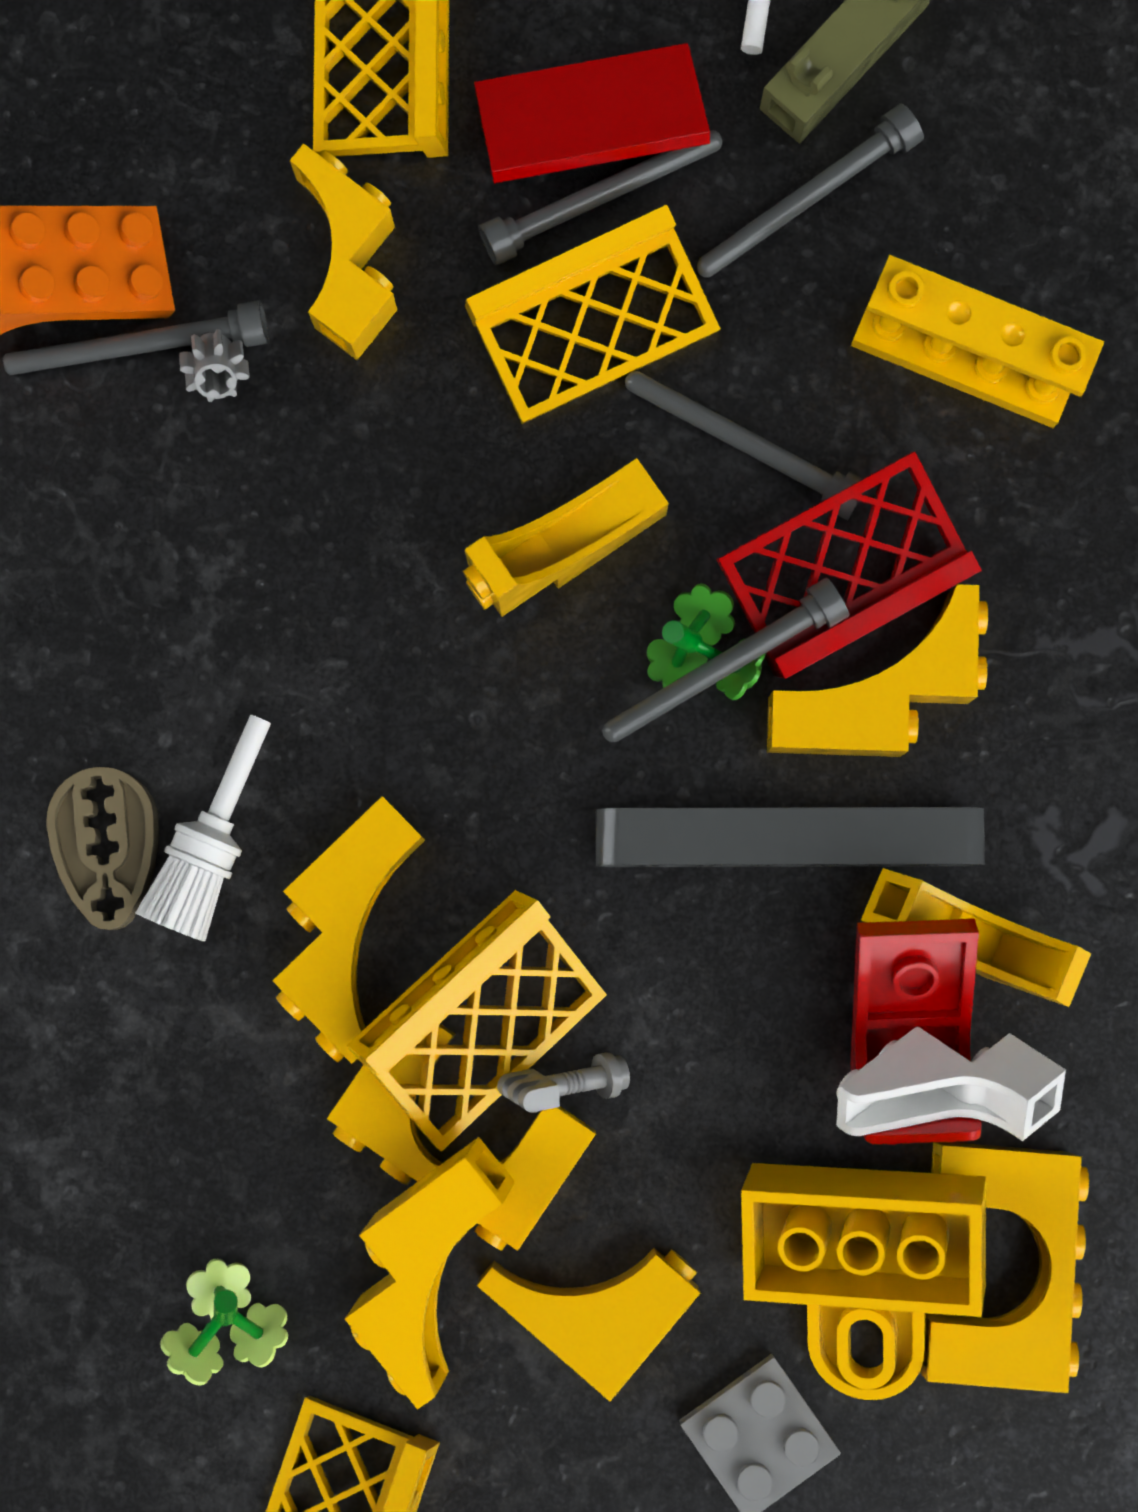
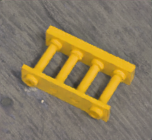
M890 254L851 343V346L1051 428L1058 424L1070 393L1080 397L1084 394L1104 345V341Z

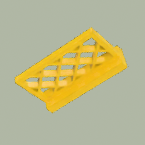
M315 0L314 152L319 155L322 150H326L334 156L423 151L427 158L448 156L449 0H398L409 10V21L394 37L379 25L377 21L397 0H379L367 13L353 0ZM346 4L361 20L340 41L330 32V20ZM372 28L387 44L366 65L351 49ZM408 40H409V51L406 50V49L403 47V45H404ZM329 41L335 46L330 53ZM398 52L409 62V73L392 90L376 74ZM346 56L361 72L339 93L329 84V72ZM371 80L387 96L365 118L349 102ZM407 93L408 104L402 99ZM329 94L334 98V100L330 104ZM397 104L408 114V135L385 136L375 126ZM343 108L361 123L346 139L328 140V124ZM370 132L375 136L365 138Z
M668 205L662 206L466 299L465 308L483 340L522 424L720 330L719 324L674 229L676 223ZM666 246L677 267L670 286L640 275L647 255ZM638 260L634 273L621 268ZM610 273L631 281L621 310L591 299L598 278ZM680 277H682L688 293L677 289ZM589 283L585 296L571 292ZM637 284L667 295L657 323L627 312ZM563 297L582 304L572 333L541 322L549 301ZM673 297L695 305L703 326L686 334L664 326ZM540 306L535 320L522 315ZM587 307L618 318L608 347L578 336ZM509 320L532 327L523 356L521 357L500 349L491 329ZM624 320L654 331L646 353L634 357L614 349ZM538 330L569 341L559 370L528 359ZM660 334L673 338V340L656 347ZM574 344L605 354L597 376L584 380L565 373ZM611 357L624 361V363L606 371ZM506 360L519 364L515 379ZM525 367L556 378L549 398L529 408L518 388ZM562 380L576 385L557 394Z
M516 890L346 1045L357 1059L372 1072L430 1142L441 1152L502 1095L498 1091L497 1084L503 1075L528 1070L607 995L548 919L551 916L540 902ZM539 932L548 943L546 967L521 966L523 946ZM559 958L567 968H558ZM507 960H509V966H502ZM491 975H507L504 1006L479 1005L481 985ZM520 976H544L541 1007L517 1006ZM557 977H575L585 990L569 1007H554ZM467 999V1005H460ZM449 1014L466 1015L462 1045L437 1044L439 1024ZM478 1015H503L500 1045H475ZM516 1016H540L538 1036L528 1046H512ZM425 1038L424 1044H418L422 1039ZM406 1054H423L420 1084H399L388 1071ZM436 1055H461L458 1085L432 1084ZM474 1055H499L497 1075L486 1085H471ZM409 1095H419L418 1106ZM431 1095H457L455 1115L438 1130L429 1120ZM469 1095H475V1096L469 1101Z
M305 1397L266 1512H282L283 1507L285 1512H298L289 1488L293 1477L308 1469H311L324 1501L302 1512H318L326 1507L329 1512H341L337 1502L361 1490L364 1491L372 1512H417L440 1442L420 1434L413 1437L315 1397ZM315 1415L334 1422L343 1442L342 1446L319 1457L308 1435ZM349 1428L364 1435L353 1439ZM375 1438L396 1447L388 1470L370 1478L357 1445ZM303 1450L307 1463L297 1467ZM346 1451L360 1483L334 1496L321 1463ZM384 1480L378 1497L374 1484Z

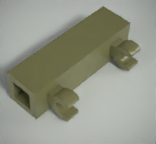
M845 0L764 87L759 109L800 144L927 8L930 0Z

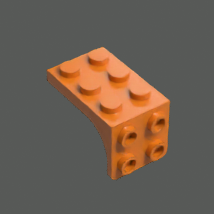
M0 206V335L18 327L41 322L169 318L175 311L157 206Z

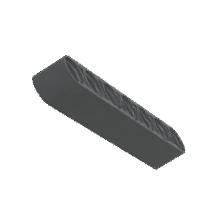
M977 807L604 808L596 810L597 867H962L985 865L984 808Z

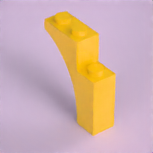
M636 458L599 484L550 513L511 531L494 536H484L464 549L469 566L463 570L467 578L466 584L484 610L494 605L501 617H503L554 582L559 589L665 517L669 503Z
M956 584L947 594L937 619L920 644L898 663L881 673L839 688L819 691H773L768 697L767 753L901 757L909 752V743L916 744L918 738V711L909 710V702L969 704L978 697V690H984L987 682V659L985 656H978L979 634L985 635L987 630L988 605L986 601H979V585Z
M383 796L283 891L293 901L286 908L290 915L307 932L310 933L317 926L322 933L273 980L282 990L276 996V999L297 1021L306 1016L321 1031L315 1037V1040L336 1062H339L344 1057L351 1064L358 1061L357 1057L346 1045L365 1029L357 990V964L364 928L372 907L394 872L425 841Z
M479 1137L377 1211L359 1235L365 1242L367 1253L373 1262L381 1268H386L390 1274L359 1296L345 1317V1320L350 1325L356 1342L365 1350L371 1351L387 1371L388 1379L394 1389L400 1394L406 1395L417 1410L435 1398L449 1372L442 1353L437 1324L438 1291L447 1258L452 1248L468 1230L503 1204L515 1183Z

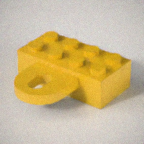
M752 1163L741 1190L744 1300L807 1305L808 1350L810 1358L819 1375L831 1387L845 1395L863 1400H880L897 1395L913 1383L921 1370L926 1349V1313L982 1317L986 1287V1176ZM856 1321H872L880 1327L883 1333V1362L877 1367H863L852 1357L851 1325Z

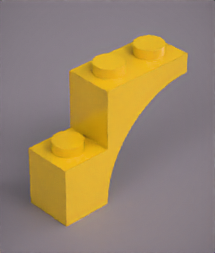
M303 143L290 159V163L296 180L314 196L324 210L330 223L332 239L331 261L328 274L319 296L308 313L316 330L358 360L397 311L394 295L391 292L393 289L392 283L371 266H367L364 271L362 270L395 228L391 209L389 208L391 202L372 184L365 182L361 187L346 176L348 173L347 168L334 155L326 150H322L318 155Z
M882 868L861 921L892 922L975 918L979 931L976 973L978 975L1067 1007L1070 1006L1091 953L1079 946L1047 936L985 911L923 880Z

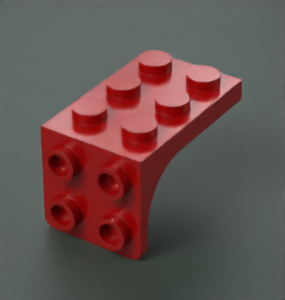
M975 918L857 923L851 1071L855 1069L860 1070L876 1058L890 1041H898L917 1026L971 1062V1020L979 937ZM954 1117L864 1135V1139L871 1144L891 1145L899 1143L974 1141L981 1136L982 1123L979 1119Z

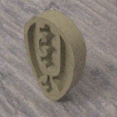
M109 767L88 768L66 779L51 798L46 818L50 850L58 875L68 895L90 924L99 929L118 930L126 927L133 921L136 916L135 912L149 890L155 870L159 844L158 811L149 790L135 777ZM102 778L104 785L114 788V796L107 797L104 800V809L106 813L116 815V824L107 826L106 831L108 840L119 844V852L110 854L109 864L105 865L102 857L92 855V846L101 844V833L99 829L89 827V818L98 816L99 810L97 802L87 799V791L96 789V780ZM109 888H112L114 897L123 898L124 908L115 910L114 920L109 921L107 913L97 910V901L106 899V890H109Z

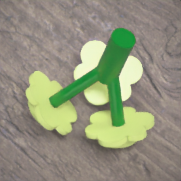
M216 1258L208 1262L206 1271L198 1270L193 1272L186 1282L187 1291L194 1298L191 1303L192 1310L198 1316L209 1314L211 1320L199 1332L192 1324L184 1323L177 1331L166 1332L160 1341L162 1351L169 1357L167 1360L169 1370L174 1374L184 1375L194 1385L206 1384L211 1378L212 1373L219 1372L223 1367V1359L217 1354L220 1349V1342L215 1335L221 1326L233 1324L230 1329V1338L232 1342L237 1344L234 1348V1357L240 1362L250 1361L256 1367H265L270 1364L275 1356L276 1349L283 1347L288 1340V1332L283 1328L287 1322V1312L282 1306L272 1304L265 1307L260 1303H255L248 1309L247 1317L237 1311V1308L246 1307L251 1301L250 1291L246 1288L250 1282V1273L245 1265L232 1263L226 1266L222 1259Z

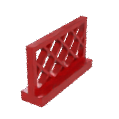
M915 451L716 559L755 633L766 627L765 619L771 600L797 608L801 606L800 601L774 594L783 562L811 570L806 589L818 582L820 573L848 581L843 601L849 611V617L831 628L824 624L816 629L812 625L766 653L765 659L774 676L783 679L794 675L982 571L973 552L966 551ZM906 469L917 487L911 510L883 501L889 479ZM878 485L874 498L862 495L863 492ZM849 500L871 505L863 536L834 528L840 506ZM923 502L928 508L931 516L920 513ZM880 509L909 517L899 548L872 540ZM829 512L825 525L812 521ZM918 520L936 525L947 547L929 557L909 551ZM801 526L823 532L814 564L785 555L792 531ZM832 535L860 544L851 575L823 567ZM780 539L776 552L763 548ZM869 547L897 555L891 577L880 584L860 578ZM752 553L774 559L765 591L745 585L734 563ZM906 558L918 561V563L903 571ZM857 585L871 588L854 598ZM750 594L763 597L759 610Z

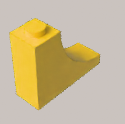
M655 1248L635 1266L621 1275L590 1286L560 1288L541 1285L513 1274L496 1261L490 1264L477 1283V1286L609 1402H611L700 1294L698 1285L692 1281L698 1272L672 1249L664 1256Z

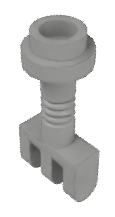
M605 1052L593 1057L591 1067L547 1076L534 1069L507 1073L499 1079L497 1088L500 1094L520 1105L526 1111L537 1112L560 1107L561 1096L596 1090L603 1099L617 1097L620 1095L621 1090L628 1088L630 1072L622 1056H614L612 1053Z

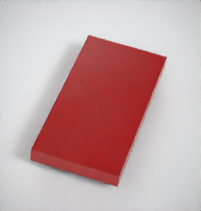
M688 43L474 82L494 183L710 144V129Z

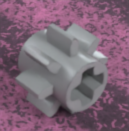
M220 329L200 337L193 334L191 336L192 352L185 351L179 353L180 371L186 373V390L190 392L197 389L200 394L207 397L208 402L224 398L228 395L237 396V379L246 380L250 376L248 361L243 359V342L236 340L231 343L226 336L222 335Z

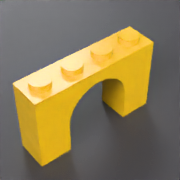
M439 1024L437 1044L449 1045L456 1034L442 1024ZM425 1038L422 1039L418 1044H424ZM406 1054L388 1072L399 1084H420L423 1054ZM441 1055L435 1056V1064L437 1063ZM363 1065L327 1117L330 1122L337 1126L333 1135L357 1152L361 1153L364 1147L367 1146L384 1158L380 1167L399 1182L408 1185L412 1178L418 1182L440 1166L442 1162L432 1156L419 1138L413 1120L372 1072ZM409 1095L415 1102L417 1095ZM561 1106L540 1111L518 1145L506 1158L500 1161V1164L515 1181L512 1189L501 1206L478 1222L474 1232L484 1241L503 1251L507 1244L518 1251L596 1135V1130Z
M933 1142L931 1173L986 1176V1208L1013 1212L1026 1223L1037 1243L1039 1272L1035 1285L1028 1297L1018 1307L1001 1316L974 1318L926 1314V1349L920 1373L928 1382L1068 1393L1069 1377H1076L1079 1368L1078 1344L1076 1341H1071L1072 1318H1079L1082 1310V1288L1080 1283H1075L1076 1259H1083L1086 1245L1085 1228L1083 1225L1078 1224L1079 1201L1085 1202L1088 1196L1089 1174L1087 1167L1081 1166V1156L1063 1151Z

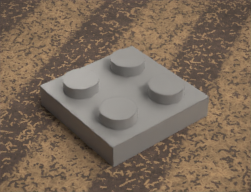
M772 1353L679 1420L680 1426L740 1512H762L841 1455L836 1444Z

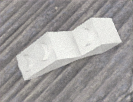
M917 1026L898 1041H890L876 1058L860 1070L850 1071L842 1079L837 1089L836 1126L849 1135L863 1136L947 1118L966 1117L992 1123L1024 1141L1060 1111L1066 1069L1010 1033L991 1048H982L970 1062Z

